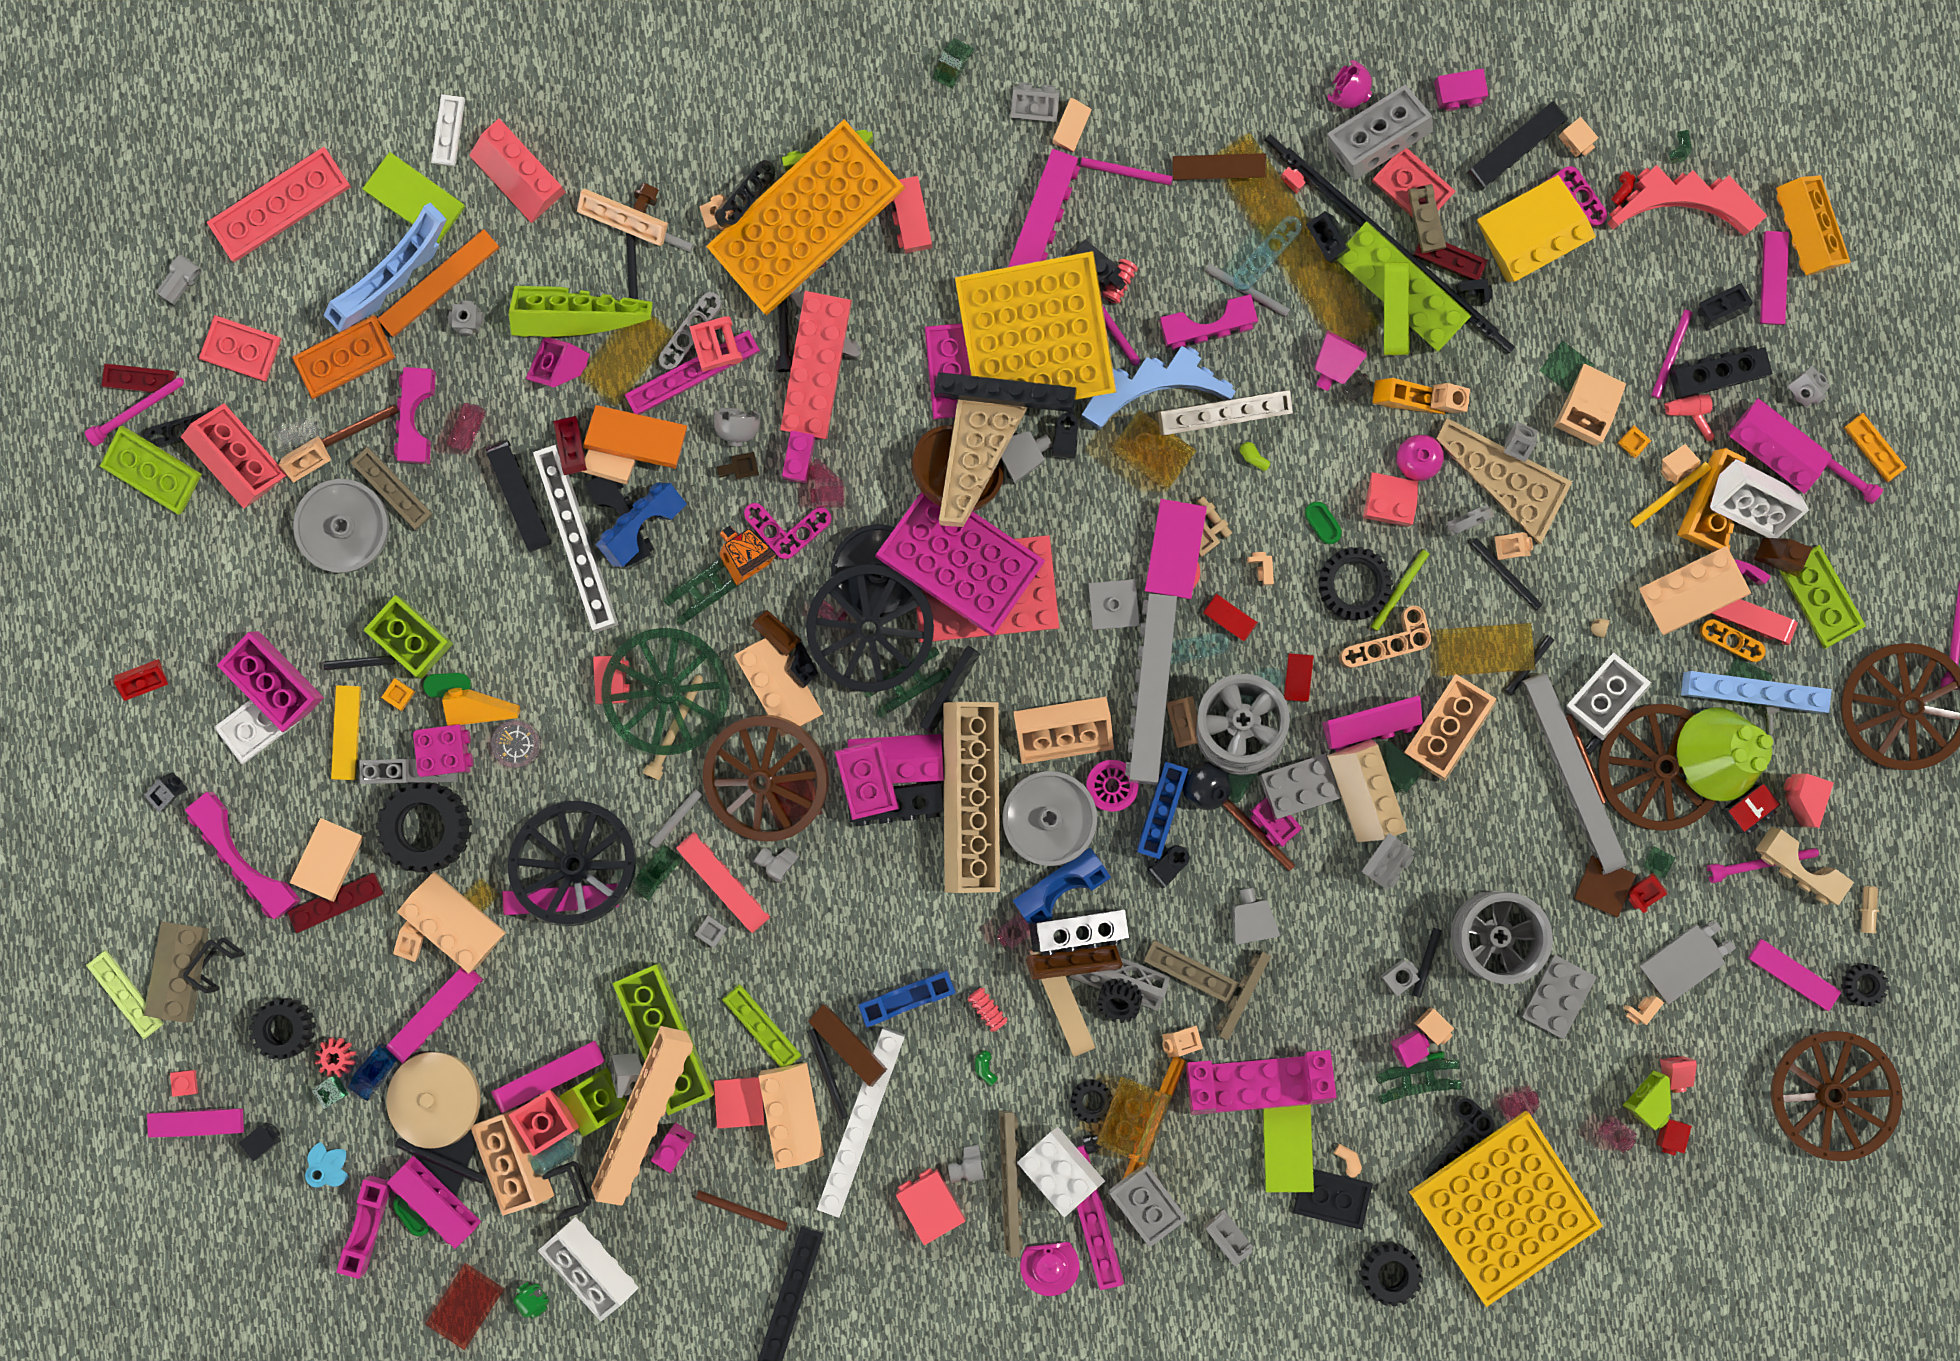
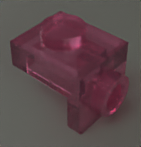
M1530 1085L1524 1087L1522 1091L1505 1096L1498 1101L1508 1122L1524 1111H1528L1532 1115L1540 1107L1539 1097L1535 1091H1532Z

